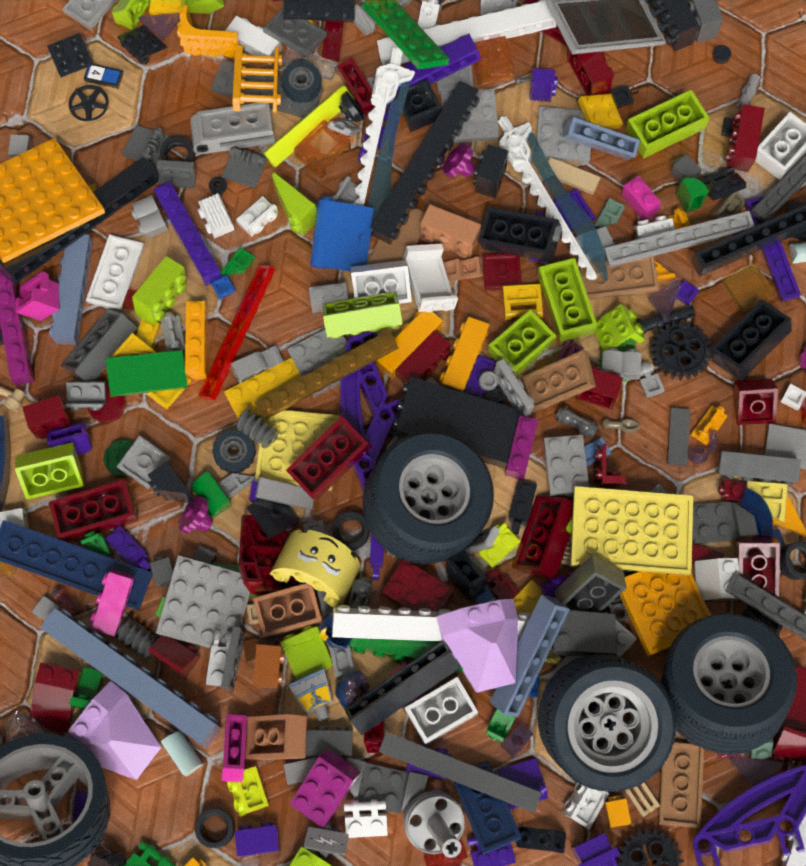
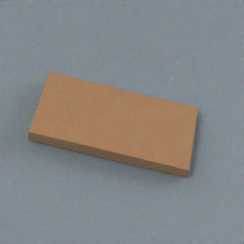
M418 209L411 210L409 220L406 225H402L400 228V235L397 240H393L390 245L379 239L367 264L403 260L406 246H414L419 243L421 238V221L426 212Z
M654 256L609 267L607 261L590 263L597 276L595 280L591 281L586 278L587 268L580 267L581 278L589 300L659 291Z
M581 350L522 376L526 394H529L534 401L533 413L596 387L587 350Z
M674 742L671 753H669L667 761L664 762L665 764L661 768L658 824L701 829L704 749L692 743Z

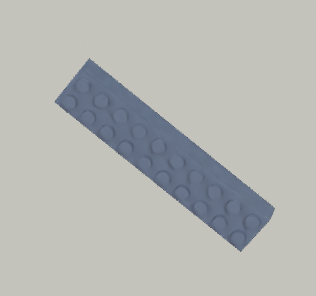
M56 608L53 609L40 626L42 630L206 749L221 730L217 726L219 721L208 713L205 716L202 715L203 710L191 701L187 704L185 702L187 698L175 689L172 692L169 691L171 687L160 678H157L155 681L153 679L155 675L143 666L140 669L137 668L139 663L128 655L122 657L123 652L111 643L107 646L106 643L108 641L95 631L90 634L92 630L79 620L75 623L76 618L63 608L61 611Z

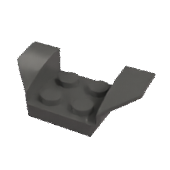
M734 502L693 505V544L736 541V538H741L742 536L758 535L755 516Z
M347 758L348 763L361 771L350 789L354 798L359 800V802H371V799L386 801V809L381 810L399 814L408 807L413 799L425 791L428 777L426 775L403 772Z

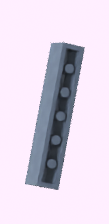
M87 234L65 248L64 257H61L60 260L62 271L58 275L59 310L52 314L54 322L53 326L50 327V337H52L56 344H78L93 241L90 235Z
M541 594L517 644L516 683L497 687L490 700V703L504 715L519 716L570 609L556 598Z

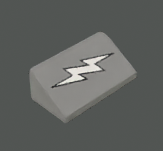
M308 827L303 848L346 855L349 834Z

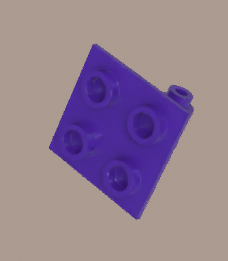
M536 758L497 769L500 777L541 792L539 801L548 799L547 788L543 782ZM507 803L510 810L518 808V806Z

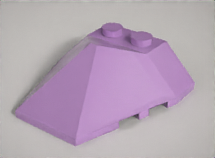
M501 599L465 607L436 617L442 639L448 644L453 652L452 655L458 660L463 668L462 671L476 693L516 683L518 615L513 599Z
M110 681L91 700L69 729L66 737L79 741L88 748V752L93 753L102 768L137 780L162 746L150 727L144 722L139 710L135 708L128 693L116 683Z

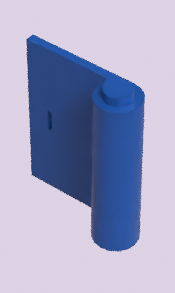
M322 197V200H318L310 267L351 272V267L367 265L371 234L370 227L372 226L374 208L336 202L330 197Z

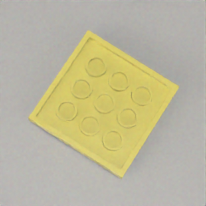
M283 410L263 420L262 424L268 421L269 425L267 428L275 426L274 433L279 431V434L268 448L264 449L261 444L259 445L255 481L258 482V478L262 477L301 487L286 469L340 418V415Z

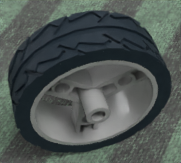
M41 733L11 740L0 747V819H32L43 840L35 843H19L0 835V866H76L84 858H87L100 843L110 818V797L99 761L79 741L66 736L60 737L58 734ZM49 769L41 781L33 780L28 782L24 790H4L12 781L32 771ZM79 778L88 789V798L78 819L64 831L54 807L76 779Z

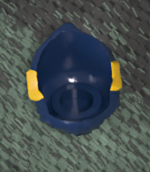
M328 613L319 626L320 637L328 646L345 650L352 638L332 636L333 613Z

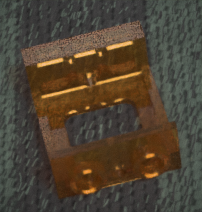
M325 120L294 148L295 157L321 179L326 175V168L345 149L351 150L348 136L328 128L329 123ZM323 131L338 142L327 155L321 154L311 145L312 141Z

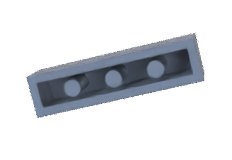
M575 117L566 121L562 138L626 160L636 157L640 143L639 139Z

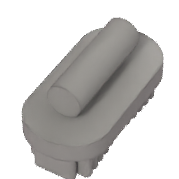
M355 4L354 24L364 35L373 33L376 30L375 24L377 23L362 6L360 7L358 4Z

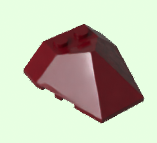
M243 514L241 516L239 570L243 584L250 594L267 595L306 584V582L297 581L293 576H290L286 583L278 581L270 575L289 536L284 531L269 539L252 515Z

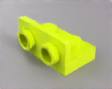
M506 523L502 526L500 524L495 526L500 529V532L491 548L476 552L491 569L496 567L521 543L507 528L508 525Z
M256 766L244 770L242 782L227 781L228 789L234 797V808L236 812H239L240 817L269 806Z

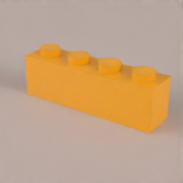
M186 301L185 373L190 380L206 379L208 308L205 301Z
M417 312L414 320L410 324L406 323L398 336H393L399 349L376 360L375 365L393 379L396 376L395 369L434 330L438 333L443 328V320L434 312Z
M468 317L467 321L462 323L459 331L462 334L460 339L456 338L453 349H455L453 356L449 355L446 363L448 369L446 372L443 371L439 382L442 383L443 387L464 393L489 332L490 324Z

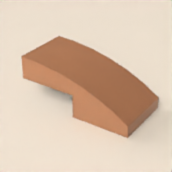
M479 256L463 261L458 258L443 262L449 281L483 276L482 259Z

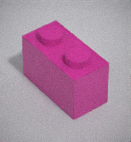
M640 176L624 185L621 195L642 220L649 219L658 213L661 202Z

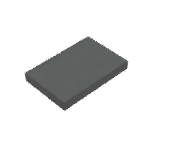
M283 8L263 27L265 34L306 58L327 37L326 31L307 20L283 19Z
M233 627L221 682V688L229 693L234 692L243 641L245 639V634L239 627Z

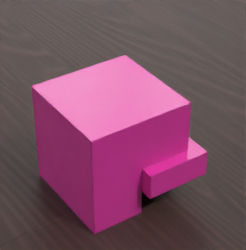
M41 272L20 286V298L16 299V313L42 321L59 310V283L49 280L47 273Z

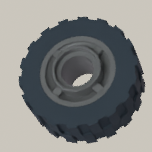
M302 60L292 62V64L286 66L287 68L284 69L281 77L282 88L286 97L298 103H307L310 100H314L321 91V74L314 64Z
M229 429L226 432H222L220 436H217L216 441L213 443L212 453L214 460L220 469L228 473L243 472L254 462L256 455L254 442L249 438V435L243 434V431ZM231 448L239 449L236 455L229 454Z

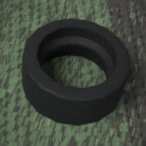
M172 136L166 139L160 147L161 160L169 161L167 158L168 152L174 147L181 146L188 151V156L182 162H194L195 152L193 145L185 137Z
M354 511L340 514L332 526L333 537L346 545L350 550H357L363 547L370 536L365 517ZM355 520L361 524L363 533L357 541L348 542L341 537L340 527L345 521Z
M797 541L785 545L780 550V571L792 580L805 579L806 566L804 571L797 572L791 565L790 554L792 550L798 549L806 560V542Z
M220 808L205 810L195 822L194 831L196 838L202 845L208 848L218 849L224 847L232 840L235 834L234 819L228 812ZM212 816L222 817L227 824L225 836L217 841L207 839L203 832L205 821Z

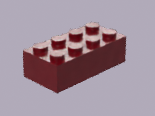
M341 416L286 471L312 499L318 500L373 446L347 418Z
M125 479L49 501L57 538L65 542L85 537L84 535L93 531L99 533L138 521L131 490Z

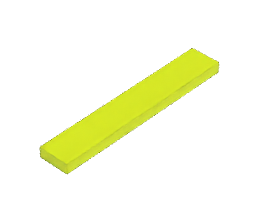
M344 85L336 89L263 152L273 167H277L341 111L338 107L341 95L346 91L349 93Z

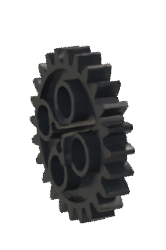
M680 320L678 325L672 321L671 327L666 323L664 329L659 328V334H654L653 338L655 340L651 341L653 347L649 350V352L654 353L651 355V359H656L654 366L660 365L658 372L665 370V377L670 373L672 374V380L678 376L680 381H682L683 376L690 380L691 374L695 378L698 372L702 374L704 371L703 367L707 368L709 364L707 361L711 360V356L708 355L711 354V348H708L711 342L705 341L708 335H701L703 329L697 331L696 324L690 327L689 321L686 325H683L682 320ZM673 336H679L681 341H676ZM690 345H695L698 350H692ZM664 351H670L672 356L665 355ZM686 360L689 365L685 366L680 361Z
M644 828V834L639 829L636 830V837L632 833L628 834L630 841L622 840L626 846L618 847L622 855L616 857L621 859L617 866H646L645 862L648 859L642 849L644 844L648 858L654 860L652 866H660L662 863L666 866H679V863L684 862L683 859H678V855L682 851H675L678 843H670L672 836L665 839L664 831L657 835V829L655 828L651 834L648 828ZM654 843L660 846L661 851L658 855H654L651 852V846ZM634 850H638L641 854L639 862H634L631 858V853Z

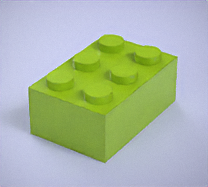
M165 256L132 296L136 316L153 326L164 318L168 308L174 306L176 298L180 294L182 295L187 288L184 266Z
M530 309L489 344L488 354L496 362L504 359L506 363H509L516 377L555 344L556 335Z
M73 442L17 455L15 458V471L26 500L84 486V472Z

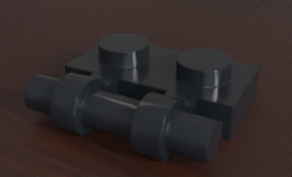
M724 167L719 169V172L706 174L703 178L699 179L704 184H707L705 185L709 191L707 195L713 201L746 188V181L738 173L734 174L735 170L733 167Z

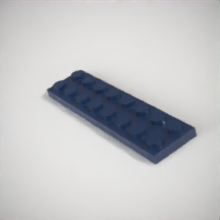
M5 520L2 521L0 526L1 562L97 596L99 592L103 593L105 585H102L105 573L108 574L109 571L114 569L133 575L135 578L126 606L140 610L153 576L152 572Z

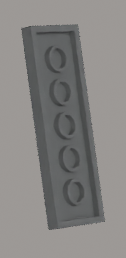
M222 59L211 87L213 93L233 98L234 61ZM243 64V66H246V68H255ZM278 74L277 94H281V105H277V111L304 118L318 106L324 91L322 86L321 91L318 93L319 95L314 100H310L307 103L293 102L284 94L282 75ZM246 75V77H242L245 81L274 82V76ZM271 89L241 90L245 95L273 96V90ZM269 103L270 109H273V103Z

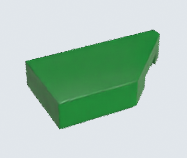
M239 247L220 272L221 276L245 273L256 259L255 256Z

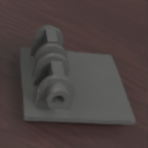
M136 125L122 156L135 161L144 157L155 167L157 160L160 158V147L169 136L163 134V130L160 128L150 130Z
M236 146L234 148L231 147L229 150L231 156L221 178L255 189L268 159L261 154L238 149Z

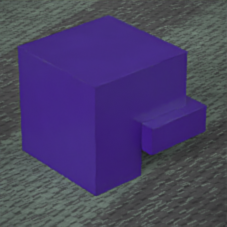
M605 833L571 848L579 864L576 866L618 865L615 857L619 856L620 853L617 847H611Z

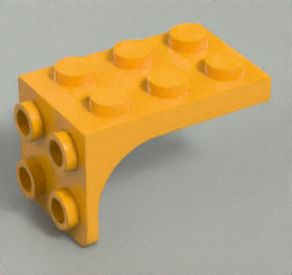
M184 5L183 10L180 11L181 26H178L177 33L185 54L235 58L236 45H240L238 32L194 28L189 7Z

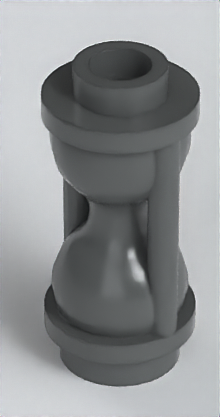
M565 406V408L561 407L556 415L559 424L570 425L578 429L586 438H593L599 427L595 420L592 421L576 415L568 406Z
M359 577L358 580H354L347 606H350V608L367 606L373 587L369 579Z

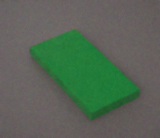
M182 350L105 359L110 397L186 389L188 387Z

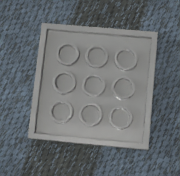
M178 555L155 633L210 648L213 643L214 631L220 630L219 645H225L227 631H232L233 627H241L250 592L243 584L241 573Z

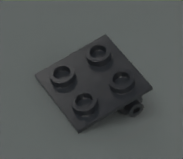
M144 25L117 36L121 46L132 57H136L140 64L144 65L149 62L148 56L167 48Z
M80 33L47 46L61 78L94 65Z

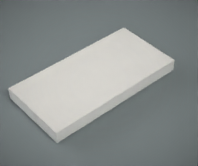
M109 234L86 302L122 312L145 244Z

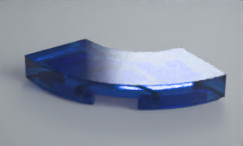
M745 488L740 507L755 516L759 534L772 537L774 520L768 504L757 492Z

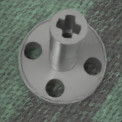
M439 789L422 793L413 799L403 811L404 831L410 842L425 853L437 854L443 852L446 857H456L461 851L459 839L464 830V816L459 804L452 796ZM438 799H443L441 804L435 805ZM413 815H418L416 820L410 821ZM457 822L454 828H449L452 823ZM431 838L432 841L425 845V841Z

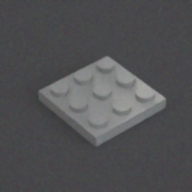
M494 89L479 90L480 102L476 108L473 107L469 121L464 122L462 132L459 137H455L454 143L499 140ZM441 92L442 109L453 92Z
M539 107L535 158L550 159L551 157L562 161L589 163L591 147L562 138L568 119L575 117L586 121L582 110Z
M323 330L288 348L287 352L303 377L344 355L347 341L344 336L340 338H327L326 330ZM340 380L313 394V398L340 385Z

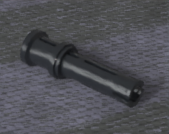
M689 306L662 315L655 313L652 317L638 318L637 322L643 327V334H646L650 330H659L666 323L671 324L672 321L679 322L680 320L694 318L695 314L692 313H695L693 306Z

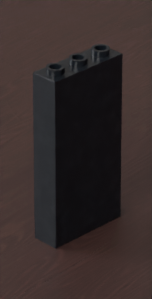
M410 377L408 383L404 382L401 392L404 393L403 400H399L397 411H400L399 416L394 418L392 429H395L394 436L402 438L417 432L437 431L453 435V437H457L461 441L463 440L479 454L484 463L501 468L508 464L521 410Z

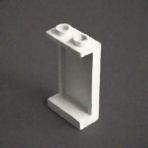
M442 244L406 246L403 260L407 261L409 280L418 312L448 311L454 309L458 301L457 295L452 294L441 255L444 250Z

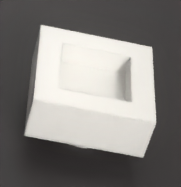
M790 384L780 402L798 411L806 397V392Z

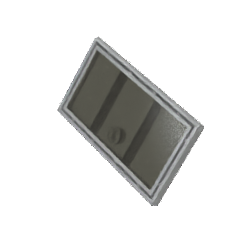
M547 0L546 2L572 54L665 45L666 43L644 0Z

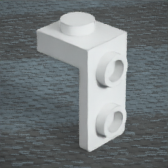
M437 0L422 1L418 25L422 29L436 26L438 12H441L442 5H439Z

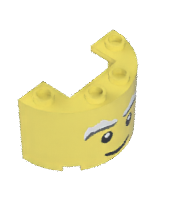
M296 530L289 535L270 575L276 580L286 583L290 576H293L299 582H306L312 585L314 589L326 592L323 601L327 602L331 607L337 608L339 605L344 604L360 570V562L357 557L353 558L351 555L352 551L337 539L313 530H308L307 533Z

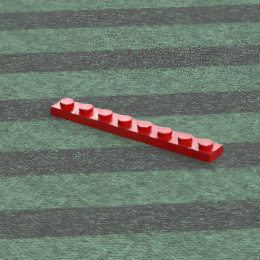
M258 265L198 396L202 399L215 401L219 395L223 382L227 378L231 363L235 360V356L242 345L247 330L250 328L252 319L265 295L269 282L272 280L275 272L272 266Z

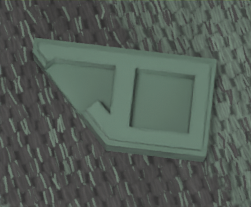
M609 198L594 228L598 229L616 224L626 206Z

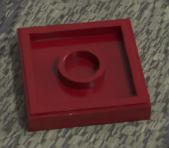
M505 253L482 255L485 291L503 290V286L522 285L520 256Z

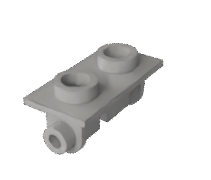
M168 312L161 320L167 352L185 350L180 316H174L173 313Z

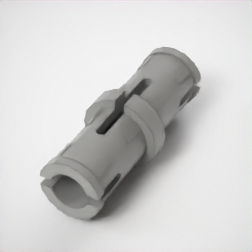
M750 75L746 86L742 89V95L737 103L738 108L741 109L743 104L749 105L752 98L755 97L756 88L761 81L759 75Z

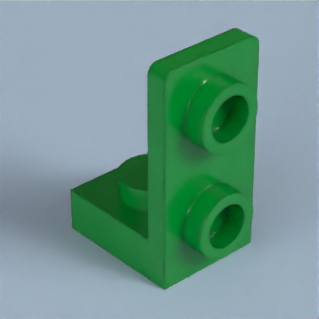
M84 668L76 698L71 697L69 705L85 710L99 692L103 673L98 670Z

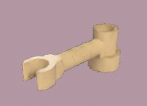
M0 386V394L7 397L4 405L10 410L17 412L25 393L19 389H15L12 392Z

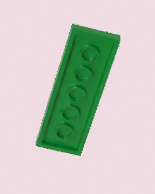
M368 0L363 2V9L418 70L448 65L450 60L448 56L396 0Z

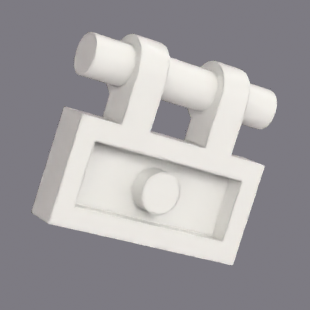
M371 799V802L352 800V803H344V811H353L352 815H345L346 834H349V838L387 836L386 813H378V810L386 809V801ZM371 810L372 813L360 814L359 811Z

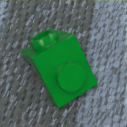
M96 531L84 535L86 539L82 540L81 543L85 544L87 550L104 556L111 554L103 532L97 534Z
M496 709L485 733L494 741L504 742L515 716L504 715Z

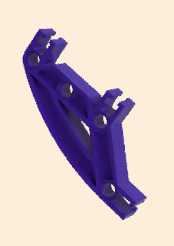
M367 331L351 337L347 342L345 354L352 350V345L360 346L365 341L375 338L377 333ZM374 362L341 379L339 388L340 417L344 416L373 446L352 466L362 491H364L366 483L364 475L371 473L375 467L376 459L394 418L399 416L394 415L393 409L397 408L399 400H403V398L384 404L387 392ZM372 379L375 384L368 385L365 380ZM360 388L373 417L366 434L361 416ZM381 413H386V414H388L389 419H388V420H383V419H381L380 414H381ZM365 461L369 467L362 469L359 466V462Z
M806 765L785 771L757 784L718 812L694 838L693 848L698 866H703L702 856L710 854L713 855L716 866H720L716 847L727 853L770 843L775 834L778 835L784 856L792 854L791 850L786 849L784 840L785 837L795 836L799 847H796V851L799 853L805 852L799 827L806 816ZM789 797L779 816L743 824L766 807ZM784 821L790 822L793 826L792 830L789 832L783 831L780 827L781 823ZM742 831H748L751 834V838L748 841H742L739 838V834ZM702 840L710 843V847L706 851L698 848V844Z

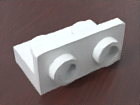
M262 196L236 221L252 237L254 234L260 233L268 222L275 220L278 209L275 204L272 205Z
M666 215L655 217V221L649 222L648 219L637 221L638 225L633 226V230H636L637 239L675 230L673 218H666Z
M577 782L570 799L564 804L562 814L589 830L609 793L590 789Z

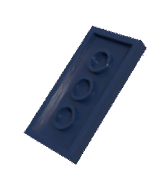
M489 761L475 766L494 774ZM452 781L483 855L521 839L507 802Z

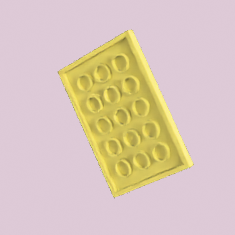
M575 486L570 566L580 567L590 556L594 555L621 570L691 575L693 496Z

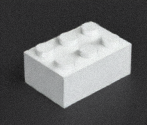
M789 112L758 146L755 162L781 180L806 153V123Z
M406 260L351 267L354 298L397 291L399 304L412 302Z
M458 677L405 707V711L424 745L430 744L478 715L476 707Z

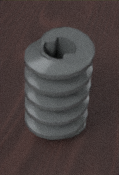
M248 408L239 417L237 429L239 431L243 430V434L249 435L250 439H255L257 444H261L262 448L266 449L275 441L279 431L274 433L275 426L268 429V421L262 424L263 417L256 420V412L249 415L251 409Z
M128 619L117 631L115 639L118 638L120 643L125 642V646L131 647V650L134 652L138 650L140 656L144 655L145 659L149 660L153 655L147 650L158 639V636H154L151 639L152 632L149 631L144 635L145 628L142 627L140 630H137L139 624L135 623L131 626L132 619Z

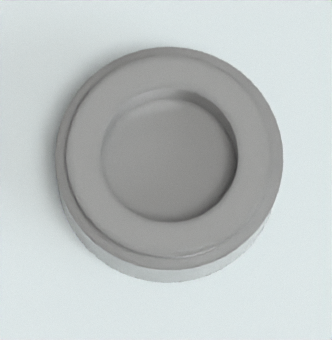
M490 371L482 373L478 380L480 388L484 391L496 388L498 384L496 374Z

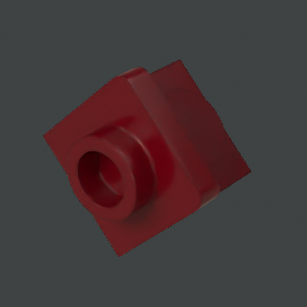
M725 478L722 483H719L718 487L721 501L745 503L747 483L729 481V478Z
M384 720L364 733V744L367 753H380L379 750L386 731Z

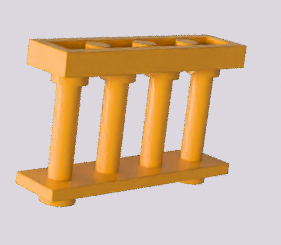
M236 45L233 111H240L241 104H244V102L273 103V112L277 113V105H281V94H277L278 66L282 65V54H279V47H275V56L246 55V53H243V45ZM246 62L274 63V69L246 68L243 64H246ZM246 75L274 76V82L245 81L242 77H246ZM271 89L273 90V96L245 95L241 90Z

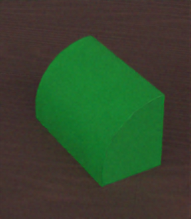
M684 178L680 183L676 196L685 213H689L702 208L709 191L700 180Z
M208 471L192 484L191 489L195 495L209 501L207 512L211 515L212 519L232 506Z

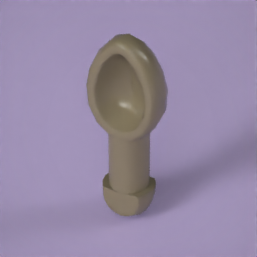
M605 419L602 422V426L605 429H621L625 433H633L640 428L639 423L632 419H624L621 422Z

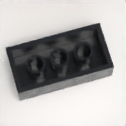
M644 0L649 5L653 18H656L660 31L666 36L668 46H671L674 52L694 43L699 24L686 0Z
M488 207L478 243L484 250L553 262L562 226L558 219Z
M761 299L710 349L712 362L742 381L792 332L791 318Z

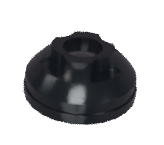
M347 91L341 95L340 105L338 106L342 114L348 121H363L365 118L357 103Z

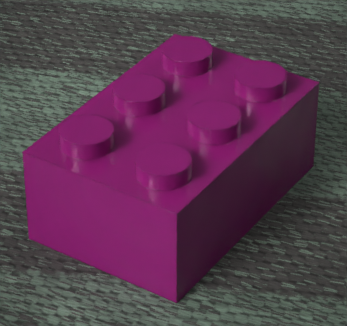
M327 748L316 760L290 805L324 828L333 818L361 771Z

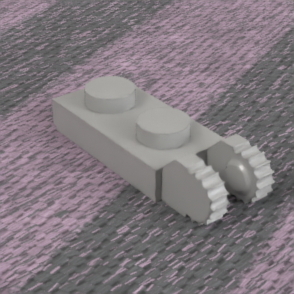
M220 630L214 631L205 685L221 686L232 631H227L225 645H219Z

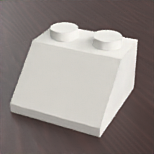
M738 558L695 561V582L704 601L737 600V598L727 593L726 590L734 574L739 575Z

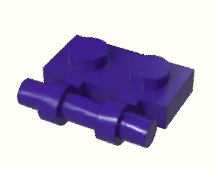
M475 835L467 838L469 846L477 844L478 851L471 852L474 866H506L516 863L511 844L483 855Z

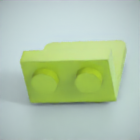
M621 303L596 320L597 328L595 334L603 351H607L609 348H616L629 338H632L639 344L646 340L643 335L644 329L637 322V314L632 308L629 309Z
M308 626L302 629V633L298 635H287L283 638L284 641L280 642L297 681L322 669L325 671L333 666L317 626L314 628L313 626Z

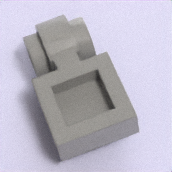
M645 361L641 363L640 377H643V379L639 383L646 399L664 393L665 389L658 373L651 376V373L654 372L651 362Z

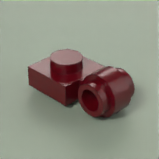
M490 568L484 573L487 584L489 586L492 584L496 585L491 591L499 600L513 599L519 593L507 577L502 581L500 580L502 575L497 568Z

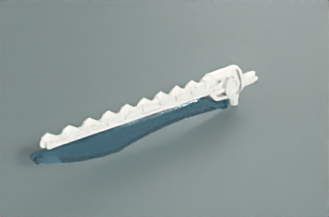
M392 48L390 64L379 66L376 69L371 103L375 108L368 113L369 119L373 122L365 129L366 134L370 138L363 143L367 153L360 158L361 164L365 167L358 173V178L362 183L355 188L359 198L352 203L364 206L385 108L390 103L367 207L374 208L372 224L391 193L392 159L396 133L410 86L408 82L412 80L415 74L414 71L400 66L403 52L399 48ZM398 86H401L398 93V97L396 100H394Z
M507 116L500 117V120L497 122L504 131V136L499 141V147L509 150L508 161L518 173L523 172L522 182L531 184L530 194L539 196L538 206L541 208L546 207L545 217L559 220L562 226L561 241L570 243V254L579 256L578 266L587 268L586 278L590 281L597 278L594 269L585 256L588 254L602 279L607 281L608 272L605 253L598 232L591 218L580 208L560 183L546 159L535 134H531L530 123L527 122L525 125L514 128ZM527 142L529 143L533 151V155H531V151L527 145ZM531 158L534 166L536 167L537 171L539 172L540 176L542 177L543 181L545 182L546 186L548 187L549 191L551 192L552 196L554 197L555 201L557 202L558 206L560 207L561 211L563 212L564 216L566 217L567 221L569 222L570 226L572 227L573 231L575 232L583 247L580 248L579 244L577 243L576 239L574 238L573 234L571 233L570 229L568 228L567 224L565 223L564 219L562 218L561 214L559 213L558 209L556 208L555 204L553 203L552 199L550 198L549 194L547 193L546 189L544 188L543 184L541 183L540 179L535 173L533 167L530 164Z

